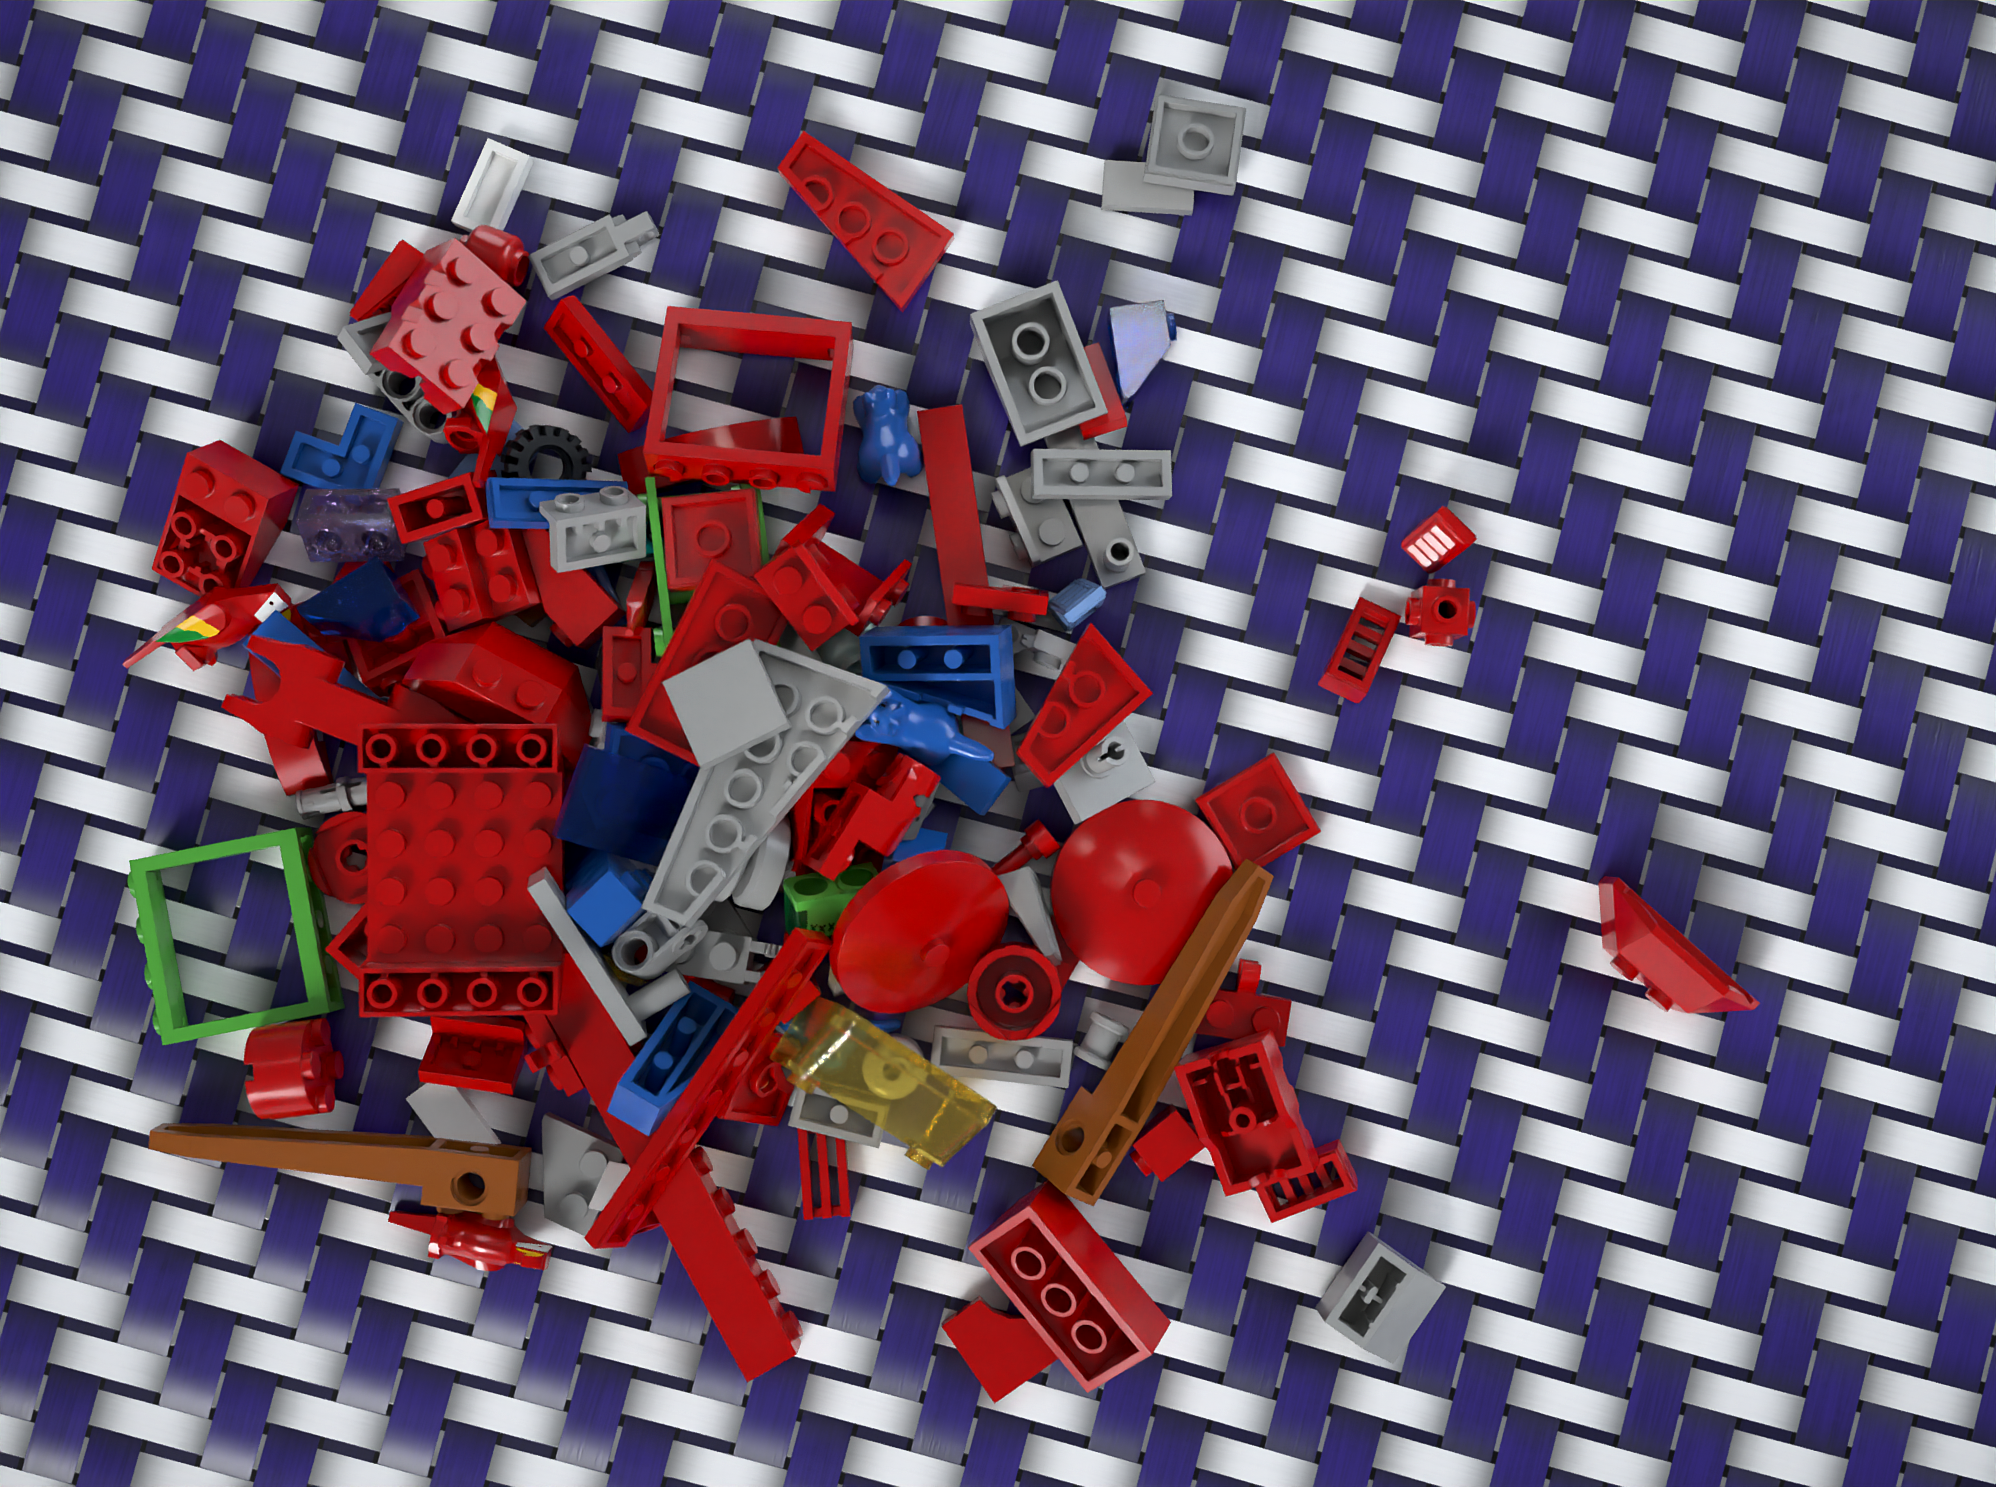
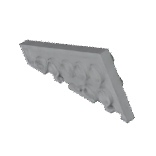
M755 639L754 645L792 727L706 770L700 768L641 908L691 928L889 693L890 689L887 685Z

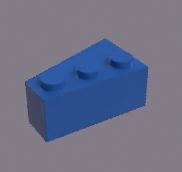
M1012 625L874 627L859 637L862 677L886 684L905 698L918 702L920 700L929 703L935 702L948 708V712L960 716L966 714L990 722L991 726L1003 730L1017 717Z
M603 834L565 871V877L569 879L565 883V887L569 890L566 894V912L600 947L614 943L619 935L624 933L647 912V910L641 907L655 875L647 868L640 871Z
M691 980L688 983L691 993L675 1001L618 1082L607 1110L608 1113L647 1136L660 1127L739 1011L735 1006Z

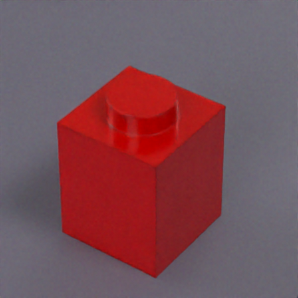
M1171 1103L1142 1127L1132 1144L1135 1150L1129 1155L1146 1177L1154 1172L1159 1180L1163 1182L1204 1149L1205 1146L1199 1140L1196 1132Z

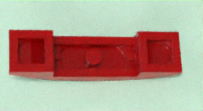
M796 416L719 426L666 438L664 441L805 454ZM644 445L617 454L622 479L628 482V490L637 498V494H646V477H655L656 494L673 491L672 487L703 481L683 478L679 481H670L669 477L649 476L643 455Z
M256 624V626H255V627L250 631V633L248 634V637H249L261 624ZM249 652L255 699L266 702L274 697L279 690L281 678ZM317 732L309 749L299 748L264 735L274 768L286 796L296 795V792L299 790L317 788L334 783L325 741H318Z

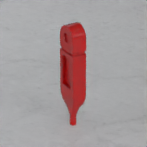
M640 561L626 600V636L631 637L636 628L645 627L648 622L658 592L655 561Z

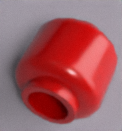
M479 225L473 229L469 236L463 235L459 241L510 287H518L522 284L528 272L530 259L528 257L529 252L524 250L520 237L487 225Z

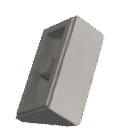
M802 1076L799 1080L788 1126L879 1148L892 1098Z

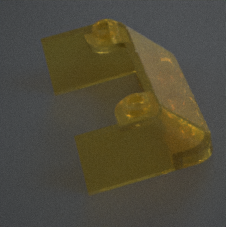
M819 996L795 1016L769 1057L792 1071L786 1080L812 1095L817 1087L899 1139L909 1147L905 1156L928 1171L933 1163L943 1167L989 1123L998 1108L989 1100L841 1004Z

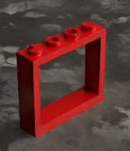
M667 306L643 450L649 476L669 477L670 481H679L682 478L703 480L708 484L723 486L728 483L750 484L762 490L785 487L796 488L811 494V490L836 492L854 348L852 322ZM679 348L833 361L821 456L664 442Z

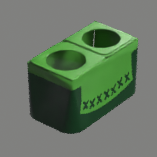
M872 862L848 866L845 871L838 873L834 881L818 872L783 879L785 923L788 935L790 936L795 927L823 932L831 939L836 923L847 904L865 884L878 875Z

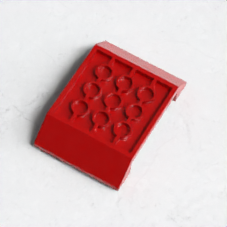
M358 724V773H367L368 963L359 968V1017L558 1015L565 963V946L527 889L529 876L546 867L565 895V771L558 724Z

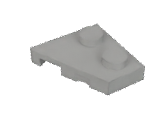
M548 1112L542 1119L544 1218L585 1236L601 1212L600 1210L589 1209L588 1206L608 1162L623 1163L625 1158L616 1142Z

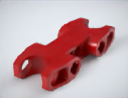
M257 634L251 635L247 648L274 662L281 677L279 690L274 697L266 702L257 701L243 695L226 694L221 706L249 723L260 733L303 749L310 748L317 730L358 746V724H478L470 718L401 683L395 682L387 702L337 682L346 661L307 644L288 643Z

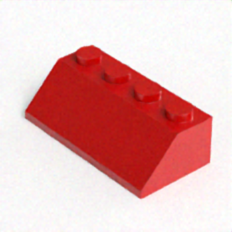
M1046 1180L1020 1198L967 1247L1087 1393L1152 1355L1171 1324L1165 1314L1069 1198L1049 1180Z

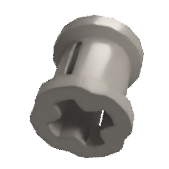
M1092 1010L1089 1016L1092 1023L1081 1045L1075 1046L1072 1053L1090 1064L1108 1070L1112 1064L1110 1058L1121 1036L1127 1035L1130 1029L1118 1021Z

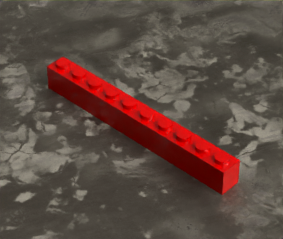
M565 947L559 1014L547 1015L631 1169L656 1131L647 1136L608 1113L607 1110L618 1082L644 1047L645 1041L642 1039L632 1046L628 1044ZM694 1146L652 1209L744 1378L749 1382L797 1355L801 1345L799 1337L803 1336V1331L795 1314L791 1310L785 1312L777 1296L780 1295V1288L775 1277L769 1269L762 1271L754 1255L758 1253V1249L752 1235L746 1228L740 1230L733 1218L732 1213L735 1212V1206L729 1193L724 1187L718 1189L709 1172L713 1171V1166L707 1153L701 1146L696 1148Z

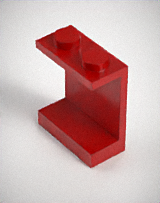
M820 503L781 539L772 559L798 539L805 548L814 543L831 565L824 573L834 587L843 582L860 604L853 610L860 621L853 626L849 624L845 627V629L859 637L870 623L878 627L891 606L896 607L910 586L904 579L912 563L904 559L884 582L822 542L836 513Z

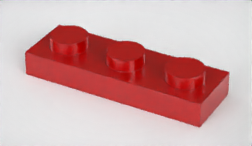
M571 295L561 299L543 328L624 429L630 433L641 428L649 417L653 391L575 295Z

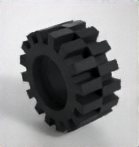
M551 425L529 426V429H521L516 432L515 435L517 437L514 440H508L505 445L508 450L506 455H501L500 462L504 463V470H500L502 478L533 479L529 472V463L532 456L542 449H551L560 456L563 470L559 479L587 480V472H592V464L586 461V457L590 455L587 448L581 447L580 443L582 441L576 435H571L568 430Z

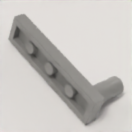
M1078 425L1044 438L1048 449H1099L1094 437L1083 440ZM1067 499L1099 584L1104 590L1145 575V568L1119 500Z
M544 867L529 876L527 889L630 1046L647 1037L645 1019L691 993L684 976L678 968H675L629 996L594 940L566 912V897L548 869Z

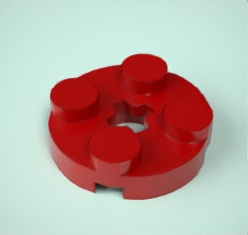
M361 811L344 812L325 821L316 832L318 836L314 840L313 848H309L308 853L310 875L316 886L329 897L333 896L339 901H344V903L363 904L367 902V859L365 860V867L360 870L357 865L349 866L346 858L352 855L351 847L356 844L360 850L367 851V813Z

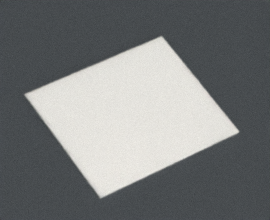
M608 1162L588 1206L589 1209L600 1211L604 1209L630 1171L628 1164Z

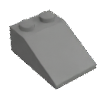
M1058 280L970 314V325L1020 447L1108 413Z

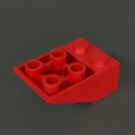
M222 440L187 452L152 570L199 597L205 595L215 586L226 588L249 587L287 523L299 484Z
M854 733L789 810L796 876L817 872L802 862L851 782L855 781L876 791L878 786L875 782L897 757L898 747L865 741L856 737ZM858 841L854 847L855 854L849 866L872 862L878 874L881 873L884 855Z

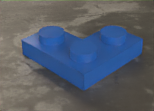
M355 403L339 446L295 431L280 474L372 507L404 422L399 418Z

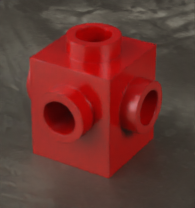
M1451 579L1427 580V586H1422L1411 592V597L1407 598L1405 606V623L1410 625L1409 638H1425V645L1453 646V640L1468 635V628H1473L1476 618L1475 601L1469 600L1470 588H1456V581ZM1440 603H1447V618H1443L1438 612Z

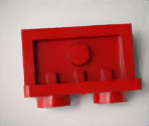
M430 1017L432 1036L418 1069L420 1082L513 1095L525 1061L524 1056L528 1052L524 1022L508 1017Z

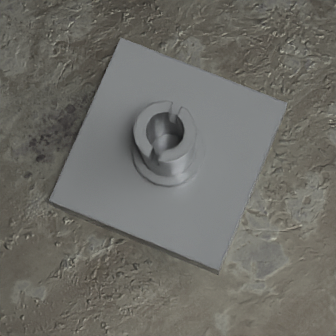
M1123 720L1053 784L1074 824H1077L1156 781Z

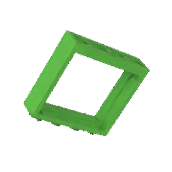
M311 827L291 828L129 861L131 872L128 874V887L131 895L136 898L139 913L136 921V932L140 942L145 946L147 963L144 968V976L148 987L153 990L156 1007L153 1012V1025L156 1033L161 1035L162 1046L329 1013L345 1008L336 959L324 950L332 941L324 893L314 883L308 865L309 848H313L314 844ZM280 846L308 1002L188 1025L160 870Z

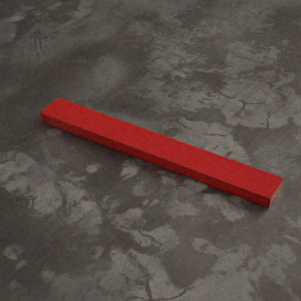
M961 404L917 411L948 626L995 625L993 609H990L989 616H975L961 613L962 605L952 604L953 588L956 582L989 586L963 406ZM966 714L961 715L963 735L992 750L994 759L991 762L1000 769L1016 767L1010 725L1003 730L991 726L988 721Z
M795 927L585 1235L584 1239L593 1249L627 1246L832 947L833 941L823 932Z

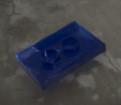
M584 744L552 834L562 840L659 867L696 778Z

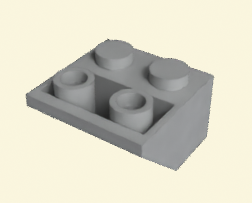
M1368 1231L1315 1308L1324 1322L1362 1349L1394 1364L1446 1286Z

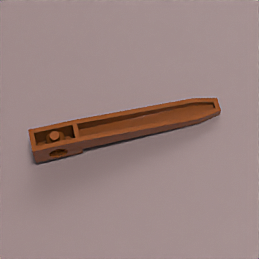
M1245 859L1216 894L1095 1091L1092 1092L1082 1086L1080 1087L1049 1139L1045 1142L1032 1167L1064 1194L1094 1207L1144 1126L1170 1079L1175 1065L1181 1059L1257 921L1274 877L1259 865Z
M162 1123L150 1130L148 1147L150 1150L190 1158L422 1186L421 1205L434 1206L438 1212L443 1214H459L465 1210L482 1212L484 1218L491 1220H505L515 1216L526 1204L532 1148L434 1138L433 1136L214 1123ZM472 1172L481 1176L485 1183V1189L475 1187L470 1182L468 1173Z

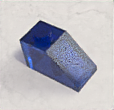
M1164 300L1110 307L1108 310L1106 321L1116 387L1123 408L1131 405L1166 358L1171 341L1177 340L1175 317L1173 313L1166 314Z
M377 556L296 607L299 614L322 634L382 642L390 636L399 634L407 625L420 618L399 578Z

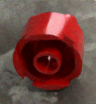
M1017 941L998 944L985 952L971 970L967 985V1001L971 1015L982 1030L997 1039L1018 1041L1040 1035L1054 1022L1061 1005L1062 986L1055 965L1040 953L1037 947L1031 944ZM1019 980L1024 983L1023 994L1025 998L1020 1000L1014 996L1009 1001L1005 999L1006 987L1004 984L1007 981L1012 984L1018 983Z
M326 1018L269 1024L252 1029L245 1045L244 1065L253 1064L254 1080L245 1081V1087L250 1106L258 1118L282 1119L330 1113L334 1110L335 1079H341L344 1075V1060L340 1051H333L330 1040V1025Z

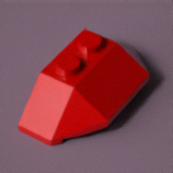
M494 621L426 642L402 679V684L479 724H558L564 768L574 772L593 738L588 736L591 713L578 666Z
M1604 876L1599 881L1602 947L1614 957L1610 962L1611 966L1628 980L1633 981L1636 977L1648 988L1645 996L1657 1007L1665 1012L1673 1009L1691 1014L1754 1010L1760 1004L1619 877Z

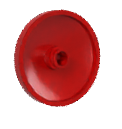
M1123 801L1082 821L1064 841L1051 872V911L1058 931L1066 945L1090 969L1104 977L1125 984H1161L1214 897L1233 875V870L1228 855L1217 836L1203 821L1192 813L1162 801Z
M929 851L895 863L876 875L856 893L836 923L831 938L833 944L829 950L831 969L837 982L855 1004L878 1013L892 1014L914 1011L948 997L968 983L971 970L978 959L989 949L1000 944L1009 916V901L1005 887L983 860L963 851Z

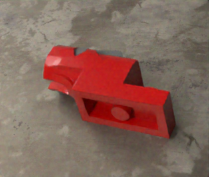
M899 753L894 762L875 782L878 786L876 791L852 781L802 863L834 881L838 873L845 871L851 864L855 854L854 847L858 841L888 857L896 850L901 840H913L917 837L927 810L931 806L937 792L941 777L916 760Z

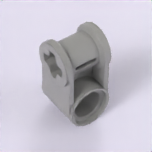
M647 911L616 939L612 948L613 960L616 966L631 975L645 980L655 979L681 955L696 946L706 935L708 926L703 920H697L690 928ZM647 945V957L642 963L635 965L634 956L636 951L641 946Z

